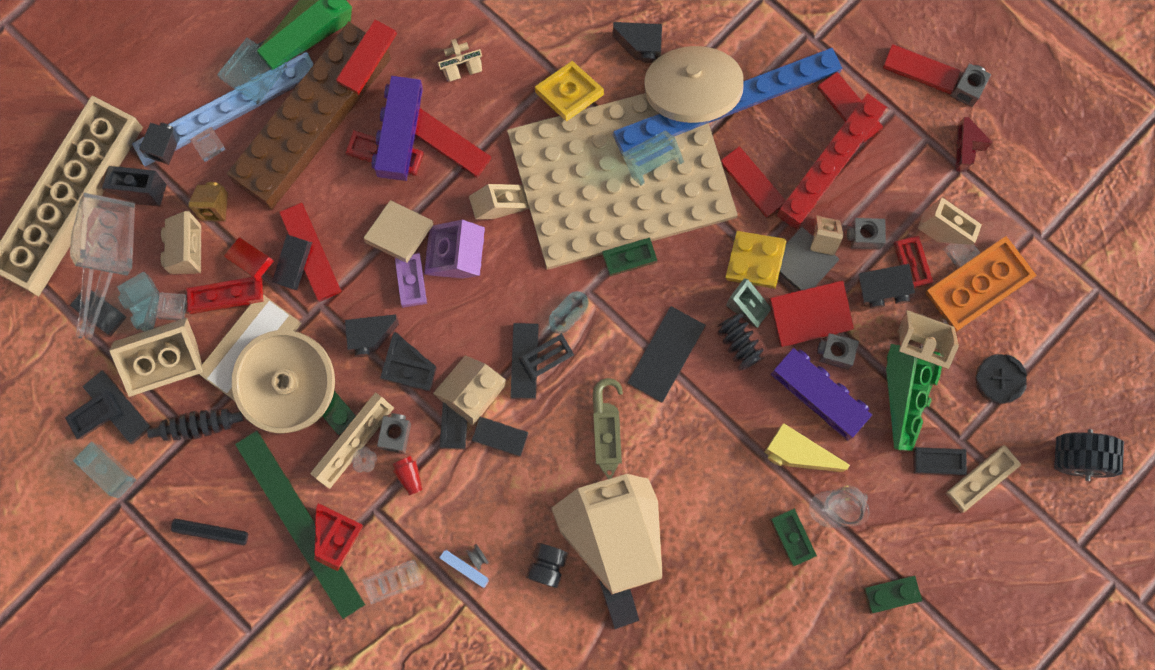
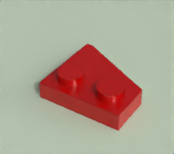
M318 503L315 518L314 560L338 571L360 534L363 524Z

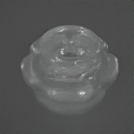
M362 447L355 452L351 461L354 463L353 467L356 471L370 472L375 467L374 463L377 461V456L369 448ZM363 458L367 459L365 463L362 462Z

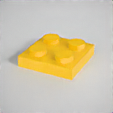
M571 61L536 85L535 93L565 121H568L602 97L604 89L576 63Z
M737 231L726 279L741 283L746 278L752 285L776 289L786 247V239Z

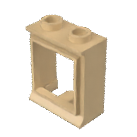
M906 310L897 331L900 338L899 351L949 369L959 347L955 327ZM909 340L923 344L922 349L909 345ZM934 349L940 351V356L933 353Z

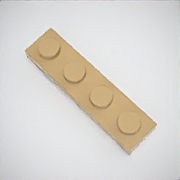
M375 392L310 474L330 489L381 426L383 416L388 417L394 407Z

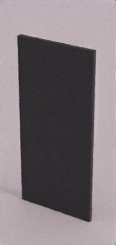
M671 306L627 384L663 403L706 325Z

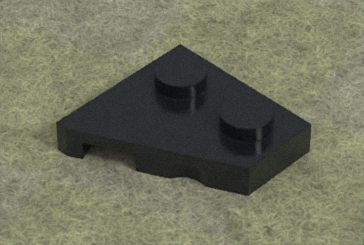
M393 332L380 379L431 392L437 367L420 354L416 348L405 341L401 335Z

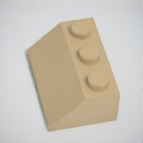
M187 318L114 341L109 350L129 397L203 372L197 342Z

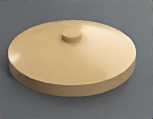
M689 46L669 51L657 58L650 65L645 75V94L649 104L661 115L680 122L698 123L719 118L737 105L743 93V73L738 63L726 53L709 47Z
M275 330L256 337L241 351L233 368L232 391L239 410L252 424L269 432L292 433L311 426L325 413L334 394L335 374L328 354L314 339L299 332Z

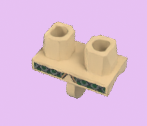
M451 39L452 47L444 49L445 56L455 54L456 57L438 62L439 70H443L448 82L461 78L457 68L459 64L466 63L469 75L482 71L481 50L461 55V52L468 50L469 47L467 42L458 45L456 39Z

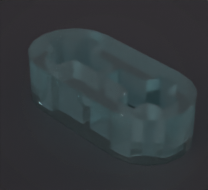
M572 292L551 313L549 326L553 332L558 334L566 333L584 315L589 303L584 293ZM572 299L576 301L582 299L583 308L576 307L571 312L570 308L573 306ZM567 314L568 316L565 318L566 326L559 325L556 327V320L554 318H562Z

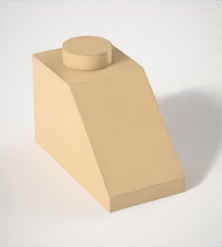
M488 184L469 196L475 219H496L529 209L523 185Z
M940 198L924 211L918 229L937 242L973 245L976 242L982 224L944 198Z

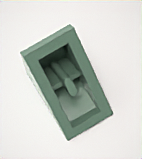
M746 278L743 279L726 304L736 314L743 313L744 316L742 318L756 328L771 311L769 304Z

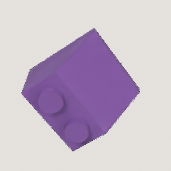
M465 220L433 225L429 231L424 274L452 278L480 276L485 227Z

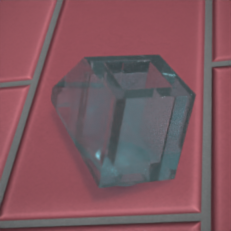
M142 272L117 286L121 293L118 296L119 301L125 309L129 308L133 314L130 317L132 324L137 330L141 329L145 332L154 328L163 298L151 277Z

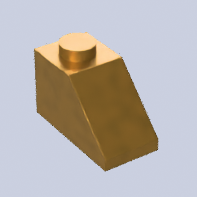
M216 182L197 185L189 201V208L201 221L226 222L228 193L221 184Z

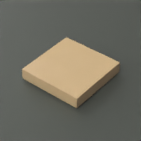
M390 200L365 235L364 242L408 263L432 228L433 221Z

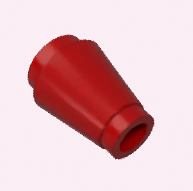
M412 456L392 463L395 469L393 473L409 496L423 490L416 460L413 461Z

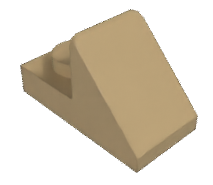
M816 216L814 221L815 232L810 249L814 252L835 255L843 238L840 220Z

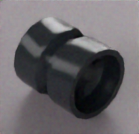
M537 543L533 558L536 561L530 564L526 578L558 588L562 576L559 569L565 567L569 553L549 545Z

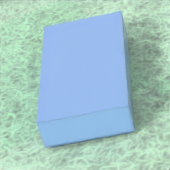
M444 550L440 556L441 560L481 587L485 588L489 582V578L449 551Z

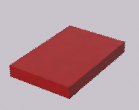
M843 280L769 298L780 347L825 337L829 333L838 334L854 330Z

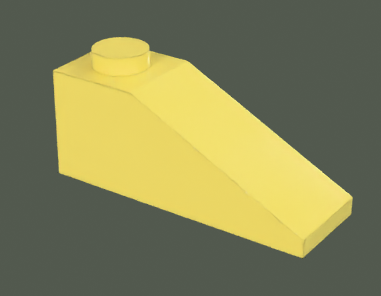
M784 423L779 427L764 453L769 455L768 459L778 466L783 464L790 467L844 472L850 466Z

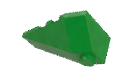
M299 0L259 47L257 53L270 69L274 70L340 30L348 21L351 22L352 6L346 0Z
M890 344V350L887 354L886 372L894 449L913 451L923 425L922 412L925 407L930 406L932 399L928 396L932 386L937 385L939 382L942 366L900 352V345ZM933 351L934 354L940 356V352Z

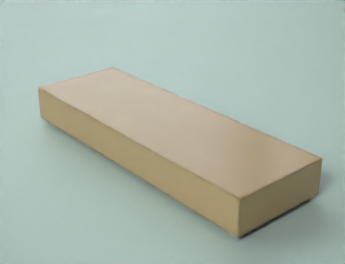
M1003 445L945 494L959 511L964 513L1021 466V464L1009 449Z

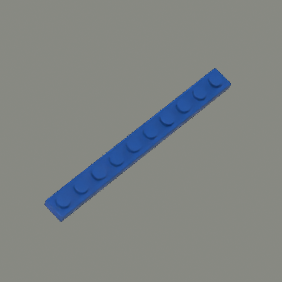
M833 48L743 81V93L739 102L732 110L719 118L705 122L688 123L672 120L657 114L615 130L612 135L622 156H625L830 77L836 72L840 73L843 68Z

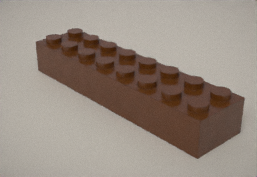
M349 21L227 172V175L234 184L271 210H273L391 61L390 53L387 49L359 95L338 84L336 79L366 34Z

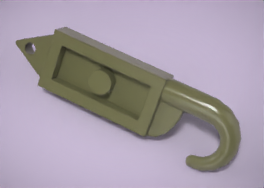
M605 378L596 383L592 393L596 465H599L607 479H611L618 465L622 464L620 420L618 408L612 404L603 403V389L610 385L617 389L619 395H622L623 391L619 382L611 378ZM607 471H611L612 474L608 475Z

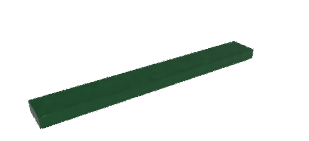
M255 431L236 443L237 449L342 619L347 618L366 605L342 565L336 571L314 560L315 521L259 431Z

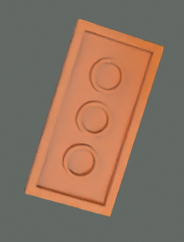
M1005 236L935 284L925 293L950 326L955 327L957 332L1037 275L1008 237Z

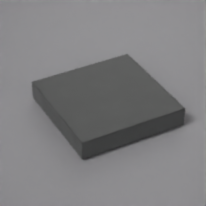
M803 227L786 244L779 272L782 277L799 291L815 287L839 261L836 255L811 251L810 247L813 236Z

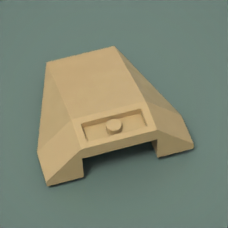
M630 474L614 477L577 488L552 507V513L560 533L611 594L662 579L658 500L649 479Z

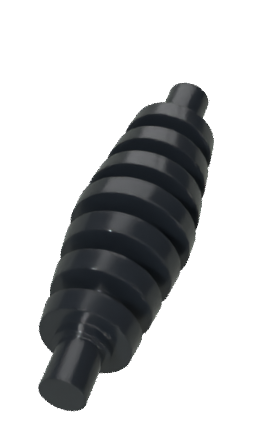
M214 409L211 410L210 415L207 410H201L199 417L197 411H191L189 417L187 413L180 415L179 420L175 416L170 418L169 423L166 419L160 421L158 427L147 429V435L149 439L161 437L163 441H170L171 435L173 440H181V433L184 440H191L192 435L194 439L202 438V431L204 436L207 437L212 434V428L215 434L222 431V425L225 430H229L233 423L243 422L244 415L241 411L231 413L228 409H221L220 415L219 411Z

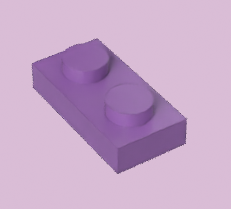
M420 253L413 254L408 263L395 258L402 308L427 304Z

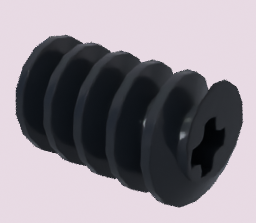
M743 313L734 315L717 326L721 327L717 332L718 336L727 335L722 341L723 344H732L727 350L728 353H736L732 360L734 362L742 361L738 366L739 371H743L765 358H760V354L764 351L763 348H754L759 340L749 339L754 333L753 330L744 331L749 323L739 322L744 316Z

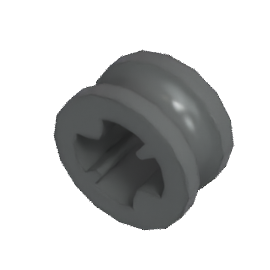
M477 544L474 545L473 550H466V553L478 570L481 569L482 564H489Z

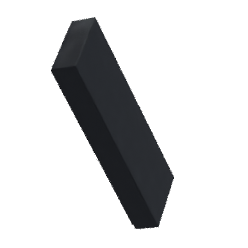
M513 323L511 399L536 400L537 377L530 380L528 372H525L522 362L520 363L518 358L538 347L539 324ZM538 353L528 358L529 363L538 359ZM537 365L533 367L535 372L537 371Z
M100 371L82 386L92 399L103 391H110L121 411L111 421L130 444L133 445L147 433L148 428H152L105 371Z

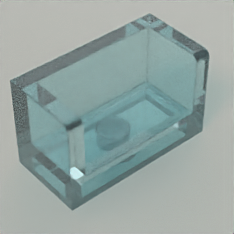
M666 130L622 153L632 178L640 186L645 184L642 175L672 159L679 165L684 163L675 137Z
M92 441L73 460L109 496L120 498L137 480L101 445Z

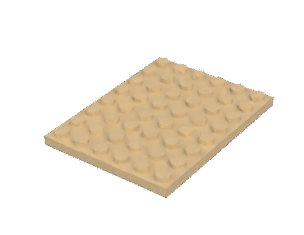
M641 94L584 109L568 121L558 116L507 130L547 270L600 256L602 251L649 237L651 241L736 219L738 214L709 123L622 156L612 135L613 132L660 114L649 104L646 94Z

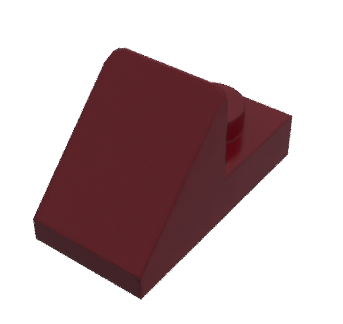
M964 117L957 127L955 171L965 172L974 164L975 150L986 151L992 144L991 140L969 117Z

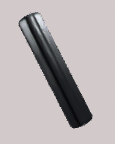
M176 518L173 519L171 524V531L174 533L243 546L248 541L249 534L246 531Z

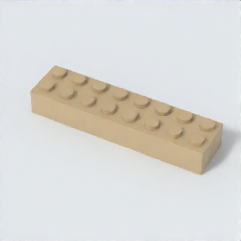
M91 96L0 241L1 277L38 297L40 296L103 194L102 186L108 167H119L132 147V143L135 142L143 127L135 117Z

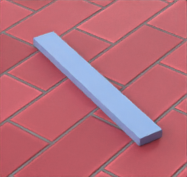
M305 52L276 69L255 78L168 124L174 128V131L180 138L175 151L295 88L314 65L308 53ZM143 137L133 142L132 145L143 165L147 166L155 162V160L146 158L139 150L144 139Z

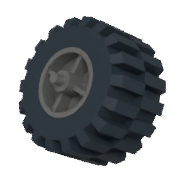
M1088 429L1087 433L1076 432L1059 435L1056 437L1054 469L1064 474L1085 477V481H1090L1091 477L1109 478L1123 474L1124 441L1114 436L1093 433L1092 429Z

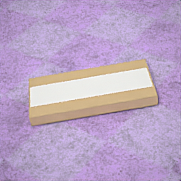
M263 295L264 302L251 304L202 364L203 372L199 373L234 401L232 373L235 362L245 346L264 333L275 330L296 331L301 325L300 321L265 295Z

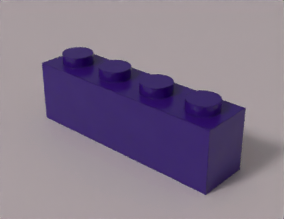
M391 76L390 84L385 86L384 98L387 99L386 107H382L380 113V121L383 122L382 130H378L376 135V145H379L377 154L374 153L372 157V168H374L377 177L407 181L423 92L420 79Z
M793 348L771 373V376L849 441L872 416L868 412L869 407L861 400H854L844 385L834 383L829 378L830 374L824 368L813 365L810 362V357L804 351H797Z

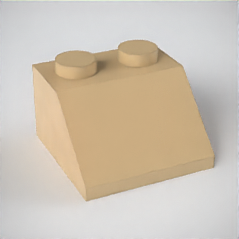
M184 211L165 219V228L161 230L162 242L165 243V252L161 253L162 267L170 274L201 273V224L189 211Z
M465 355L433 395L446 403L448 407L465 418L471 425H474L505 388L506 379L485 363Z

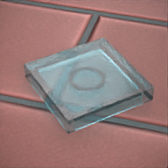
M246 38L217 76L258 105L286 70L287 65L284 63L271 70L257 53L260 46Z

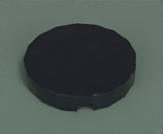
M995 354L981 362L976 371L975 381L977 389L988 401L996 404H1007L1021 397L1026 390L1027 373L1022 363L1015 357L1007 354Z

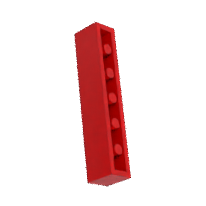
M867 93L780 208L777 217L797 230L881 119L888 107Z

